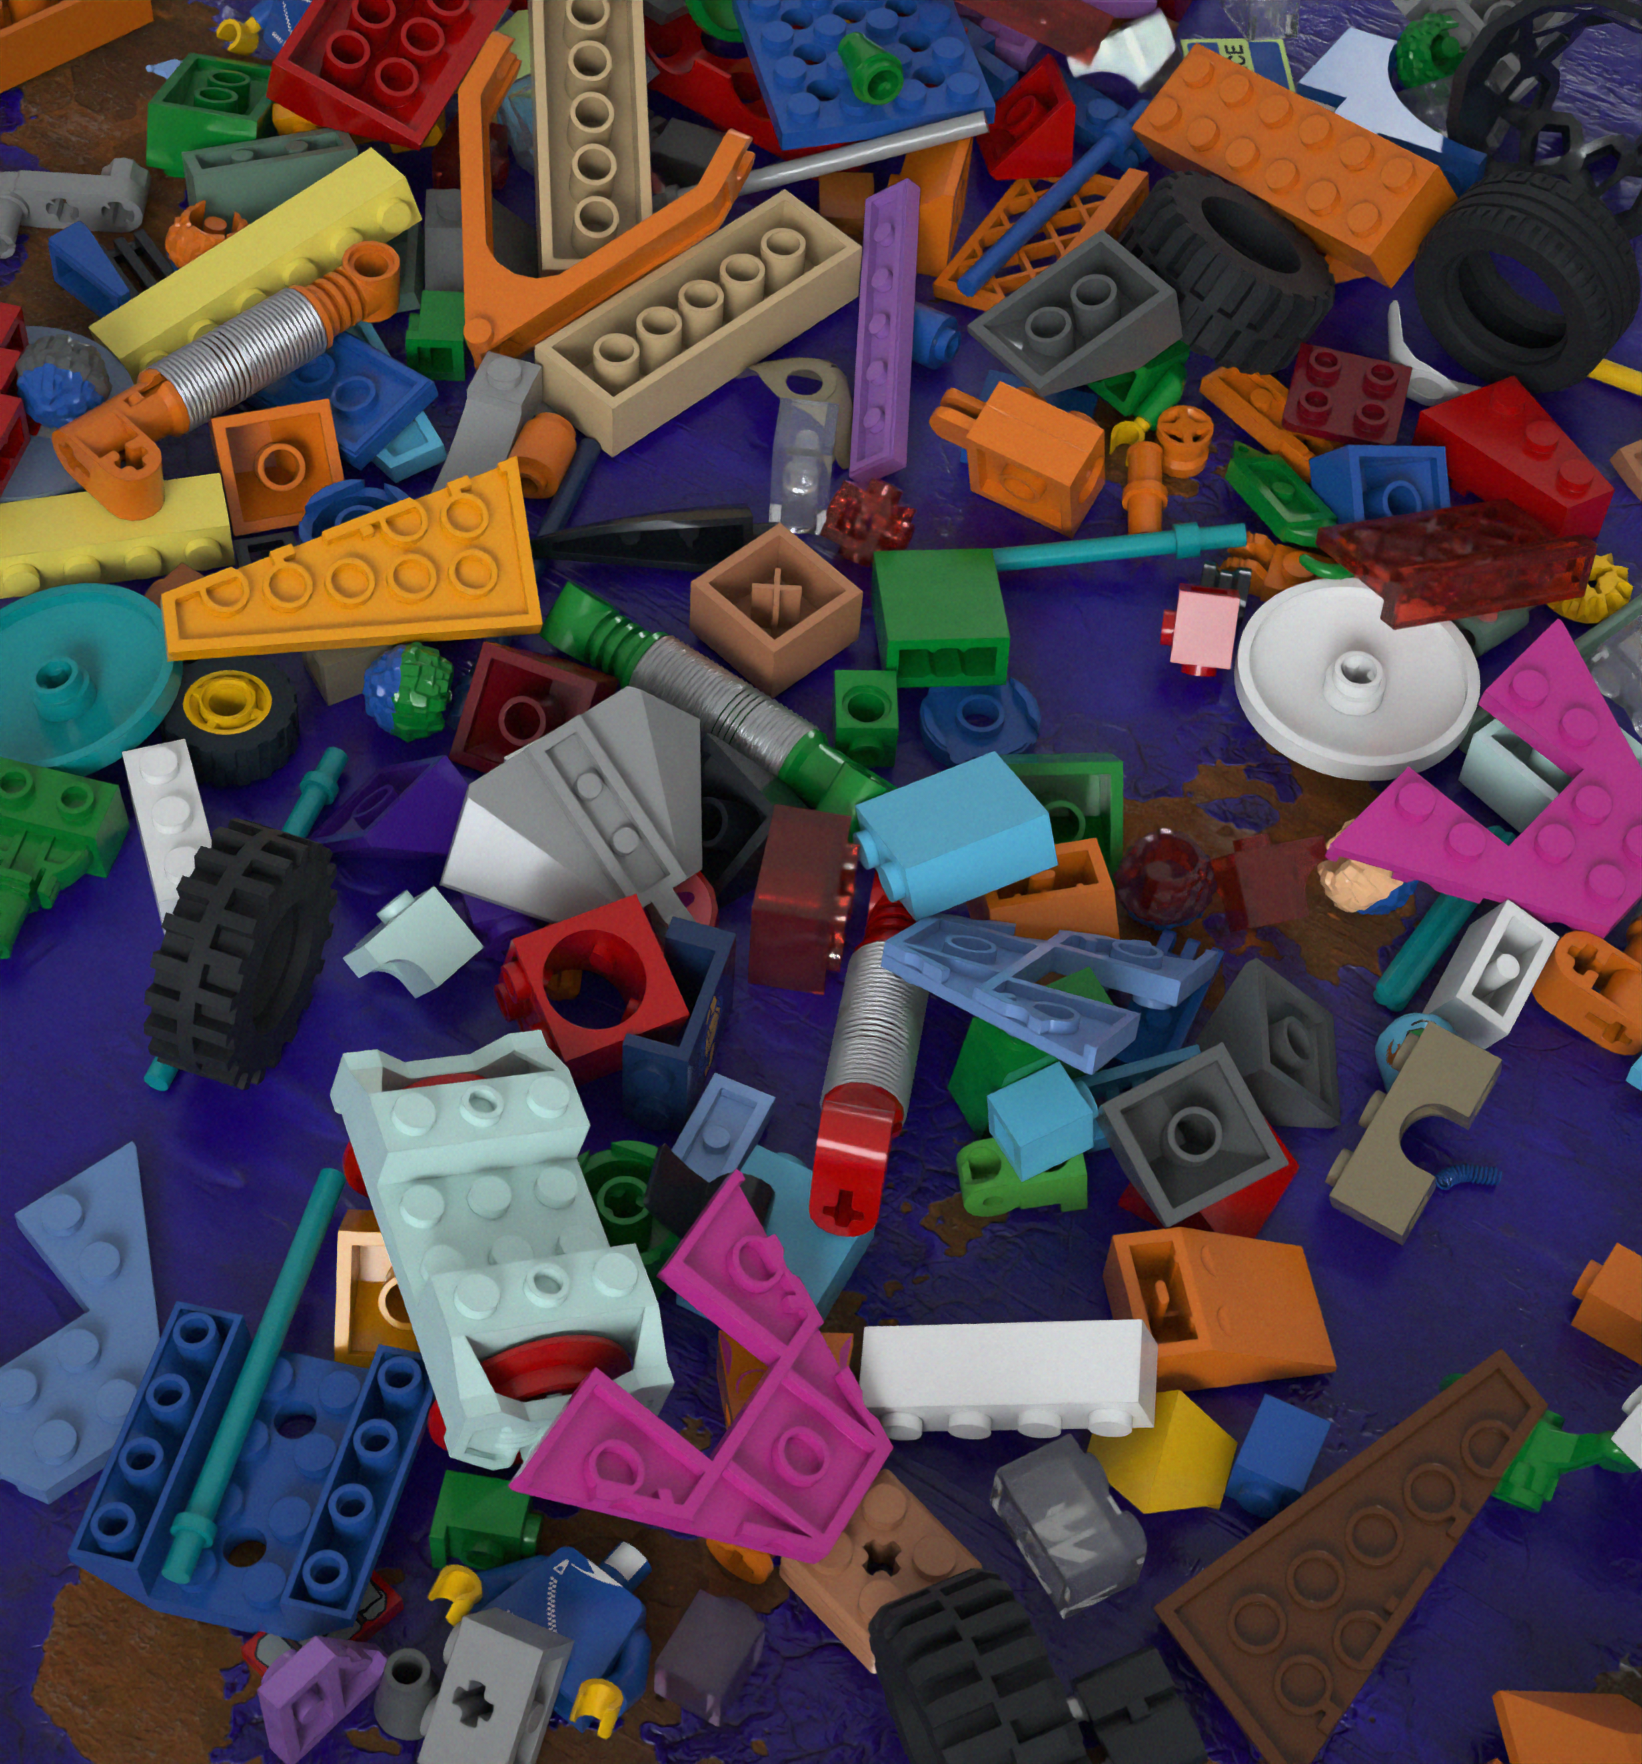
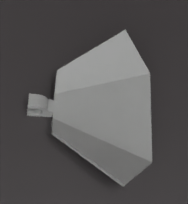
M626 686L581 715L579 714L529 745L519 754L468 785L439 885L552 924L637 894L642 908L645 907L650 914L652 926L664 945L665 935L673 916L696 922L673 888L702 870L700 719L641 689Z

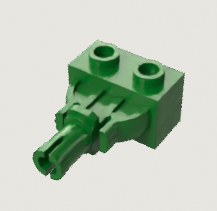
M0 757V959H8L11 956L13 945L29 913L37 912L41 905L42 908L51 909L59 891L74 884L85 873L108 878L130 828L119 785Z

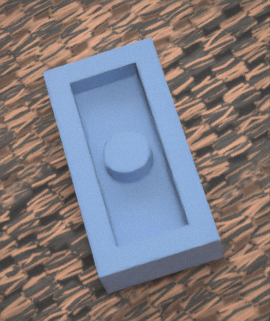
M714 1073L672 1151L691 1170L708 1182L721 1175L732 1173L736 1168L740 1171L757 1145L775 1111L776 1097Z

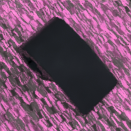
M664 1143L657 1150L643 1204L652 1216L682 1240L722 1182L731 1173L721 1175L708 1182L691 1170ZM743 1174L746 1180L740 1187L765 1233H767L775 1202V1191L764 1180L749 1174Z

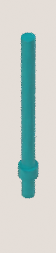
M1197 522L1172 524V530L994 548L992 551L997 572L1167 554H1174L1175 559L1200 557L1201 551L1245 547L1247 536L1244 523L1198 527Z

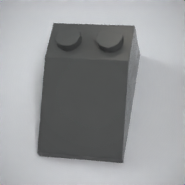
M1103 229L967 325L968 333L1040 397L1137 370L1183 337L1176 290Z

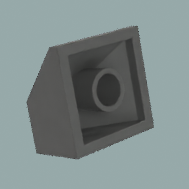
M426 189L425 290L464 292L461 190ZM492 198L496 261L514 274L538 278L536 229Z
M1258 958L1246 962L1195 1040V1044L1199 1045L1202 1053L1221 1042L1224 1043L1258 1108L1271 1126L1331 1129L1341 1125L1333 1014Z
M1223 1042L1101 1104L1098 1108V1117L1095 1118L1126 1177L1165 1229L1289 1165Z

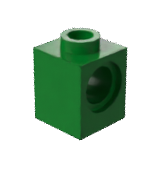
M835 670L831 706L833 748L843 752L848 758L855 760L866 768L895 767L899 732L896 671Z

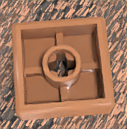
M882 1469L878 1472L829 1555L815 1565L781 1557L779 1575L871 1673L877 1674L874 1665L876 1662L869 1643L870 1633L868 1631V1624L880 1606L971 1568L982 1569V1565L890 1470ZM873 1562L888 1564L893 1568V1574L890 1577L888 1573L880 1570L870 1575L867 1572L868 1564Z

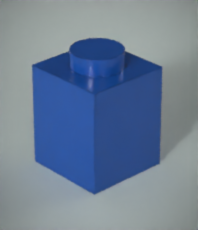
M1265 1394L1235 1461L1224 1495L1237 1500L1242 1508L1255 1516L1267 1519L1275 1517L1302 1497L1332 1422Z

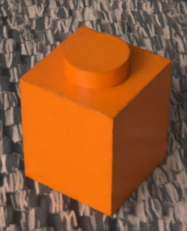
M1616 1243L1604 1265L1593 1259L1590 1260L1574 1287L1571 1295L1582 1300V1303L1571 1325L1642 1366V1256Z

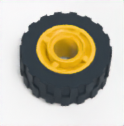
M255 655L197 659L192 664L188 665L186 663L183 665V675L177 697L171 709L160 723L162 743L181 739L186 740L197 782L203 783L205 781L214 783V786L226 787L228 784L248 785L251 781L260 778L264 780L272 776V772L277 768L282 769L289 762L288 757L290 754H294L298 747L297 736L300 737L295 687L290 685V677L284 671L280 672L274 663L267 659L265 661L257 659Z

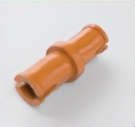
M1136 442L1127 449L1128 484L1122 491V505L1124 510L1128 512V535L1162 531V512L1168 505V491L1166 486L1162 484L1163 449L1154 442Z

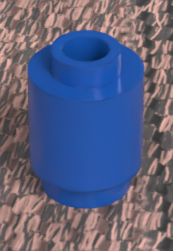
M915 301L912 361L933 370L938 369L944 362H951L959 350L962 337L961 332L957 331V319Z

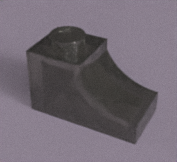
M1161 7L1065 52L1066 60L1074 78L1091 72H1111L1124 76L1135 83L1139 94L1150 89L1152 96L1157 95L1183 61Z

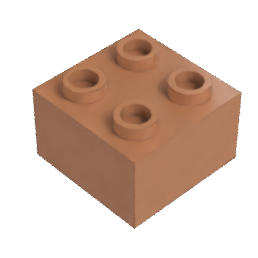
M778 523L691 581L689 630L761 692H764L766 696H770L773 699L859 639L863 591L789 529Z

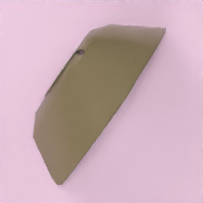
M807 357L786 358L747 366L736 376V379L759 375L767 387L781 401L795 411L812 419L826 433L838 465L843 470L850 467L854 400L847 378L836 364L825 359ZM789 375H797L822 381L823 385L814 394L800 395L792 392L787 387L786 380Z

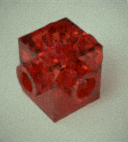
M871 477L869 484L844 480L841 488L835 493L829 503L826 521L819 535L839 544L840 547L837 553L857 564L869 567L873 560V551H901L907 549L915 531V525L911 522L917 509L900 501L903 490L881 479ZM878 514V516H877V518H876V520H875V522H874V524H873V520H874L875 516Z

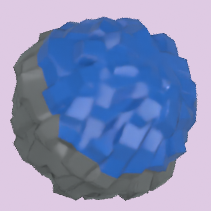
M57 334L55 337L51 335L39 338L34 344L26 346L24 354L15 363L18 373L16 383L18 386L17 396L23 399L26 414L30 415L35 422L41 423L44 427L50 429L54 426L59 429L108 400L113 385L109 382L110 377L107 375L104 360L101 359L97 348L91 344L73 340L69 335Z

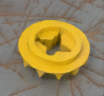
M1565 545L1558 555L1548 554L1537 577V585L1545 593L1544 602L1554 612L1569 620L1588 624L1600 623L1628 604L1634 587L1628 583V568L1615 566L1612 553L1604 556L1593 554L1590 545L1586 546L1581 552H1577L1570 546ZM1577 574L1582 575L1586 581L1596 580L1595 588H1591L1585 581L1576 582Z

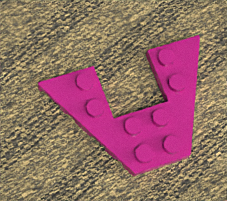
M1557 619L1484 691L1478 705L1573 779L1572 782L1508 846L1408 766L1330 844L1325 854L1327 859L1337 862L1339 856L1386 869L1392 871V879L1406 883L1414 880L1423 881L1437 892L1478 904L1481 903L1483 898L1499 903L1509 899L1540 922L1547 924L1553 922L1563 923L1573 931H1587L1602 939L1612 931L1642 898V768L1564 623Z
M736 1168L722 1182L656 1276L768 1367L710 1457L708 1458L595 1367L581 1381L513 1477L508 1487L515 1492L815 1565L829 1555L894 1447L878 1418L872 1415L865 1407L863 1391L849 1366H846L843 1370L840 1369L818 1329L825 1323L801 1279L794 1275L786 1266L784 1248L777 1235L773 1234L768 1237L740 1187L746 1179L742 1172Z

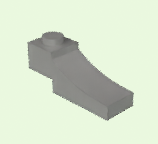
M487 351L467 389V400L456 435L431 493L446 488L447 482L465 475L472 478L495 469L497 463L507 460L524 424L533 418L543 399L542 365Z

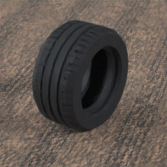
M1504 172L1490 175L1472 184L1422 240L1414 264V288L1420 313L1431 334L1447 354L1466 370L1491 384L1515 376L1526 390L1532 394L1561 391L1584 380L1629 328L1640 303L1641 284L1637 261L1623 229L1611 214L1589 194L1564 180L1542 173ZM1488 251L1511 257L1535 272L1556 295L1564 315L1541 309L1517 294L1497 272Z

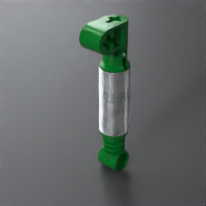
M567 580L543 622L538 635L568 655L590 664L596 670L619 678L618 684H620L621 689L626 686L641 689L699 718L700 741L706 733L717 736L785 782L801 800L806 802L805 804L815 808L812 817L816 821L853 844V834L860 831L855 805L898 789L855 760L848 758L843 752L829 746L827 735L820 731L816 725L814 726L812 722H808L807 719H803L802 716L793 713L792 710L784 707L781 703L779 704L777 700L766 696L764 692H760L757 688L748 684L747 681L744 682L742 678L739 679L737 675L734 676L732 672L695 651L693 647L690 648L688 644L685 645L683 641H680L673 635H669L664 631L652 633L645 630L641 625L633 623L628 617L621 615L616 607L576 583Z

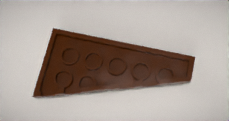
M1502 1348L1153 1607L1156 1617L1266 1764L1313 1763L1547 1412V1402Z

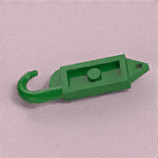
M1235 440L1231 449L1230 462L1225 479L1244 499L1245 503L1256 512L1272 530L1273 534L1282 542H1291L1307 547H1326L1340 562L1337 564L1323 563L1307 554H1302L1299 557L1300 564L1316 576L1330 580L1354 578L1362 570L1363 556L1358 546L1336 524L1337 516L1279 454L1265 455Z

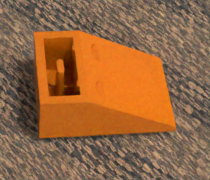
M1184 1227L1112 1235L1102 1276L1113 1320L1143 1319L1158 1345L1156 1393L1178 1389L1182 1392L1336 1371V1361L1302 1246Z

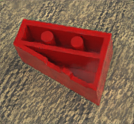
M1515 376L1420 411L1411 446H1445L1448 477L1452 479L1450 488L1464 497L1471 491L1496 508L1493 515L1495 518L1551 555L1560 552L1565 545L1573 547L1599 536L1615 489Z

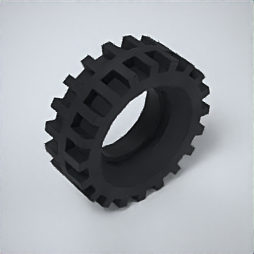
M238 818L230 819L228 828L219 826L213 831L211 848L204 846L199 848L194 856V871L190 877L182 876L176 888L179 899L173 913L166 912L161 925V928L166 930L161 949L153 952L150 967L156 969L153 984L145 990L144 1004L152 1008L150 1015L143 1025L144 1034L152 1037L148 1046L149 1053L157 1056L158 1062L242 1090H248L251 1083L260 1084L265 1078L267 1066L271 1068L277 1066L281 1060L283 1044L285 1041L292 1043L298 1032L296 1022L302 1009L308 1010L313 998L310 990L316 974L322 973L325 959L321 958L324 943L332 936L334 923L329 922V915L337 903L338 891L331 889V885L337 876V867L335 864L329 863L333 854L329 848L323 847L322 843Z

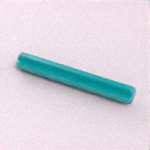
M1498 825L1487 828L1508 846L1516 839L1512 832H1505ZM1441 893L1376 983V990L1373 992L1376 1002L1386 1005L1393 1012L1403 1010L1478 903Z

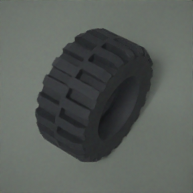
M1189 170L1184 173L1178 171L1164 176L1152 188L1117 242L1176 290L1183 335L1180 340L1189 345L1191 351L1200 356L1206 355L1214 359L1215 363L1228 369L1235 367L1240 373L1250 375L1257 372L1260 375H1267L1286 368L1299 353L1301 343L1307 342L1333 307L1335 301V279L1333 274L1328 272L1329 265L1325 258L1316 253L1315 245L1306 236H1302L1295 230L1296 226L1287 218H1282L1272 211V207L1261 199L1256 200L1249 196L1246 190L1234 184L1230 186L1223 183L1221 178L1210 174L1204 177L1198 171Z
M971 1568L880 1606L868 1624V1631L870 1633L869 1643L876 1662L874 1665L885 1693L884 1698L894 1720L899 1740L910 1764H1091L1082 1742L1083 1737L1077 1720L1073 1717L1066 1700L1065 1690L1048 1659L1049 1654L1040 1636L1036 1635L1024 1607L1016 1601L1013 1590L1006 1581H1001L998 1573Z

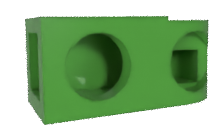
M994 1138L973 1142L963 1147L957 1153L955 1160L965 1210L972 1215L990 1217L1005 1214L1019 1207L1027 1209L1060 1204L1061 1213L1088 1209L1087 1171L1083 1153L1021 1182Z

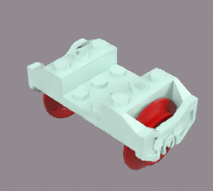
M542 1031L509 1033L471 1054L403 1062L377 1049L343 1053L330 1092L335 1112L342 1115L350 1138L344 1151L342 1167L348 1184L360 1195L370 1199L436 1397L427 1419L429 1433L433 1441L439 1447L448 1451L451 1458L489 1470L509 1468L512 1465L523 1464L581 1381L595 1367L658 1417L675 1383L667 1363L659 1304L636 1244L614 1247L609 1245L577 1160V1156L590 1128V1123L569 1068L548 1048ZM628 1352H630V1355H631L632 1360H633V1363H634V1364H633V1370H632V1366H631V1361H630L629 1356H628V1354H627Z

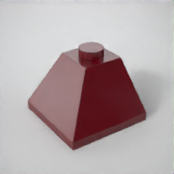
M483 642L448 759L487 774L503 764L505 756L549 734L574 717L583 714L615 694L619 678L562 658L493 642Z

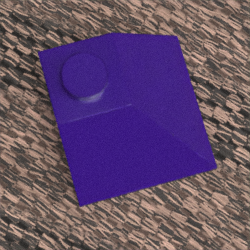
M446 755L380 767L308 839L322 843L323 847L331 850L333 853L332 857L423 859L437 856H445L447 858L468 784Z

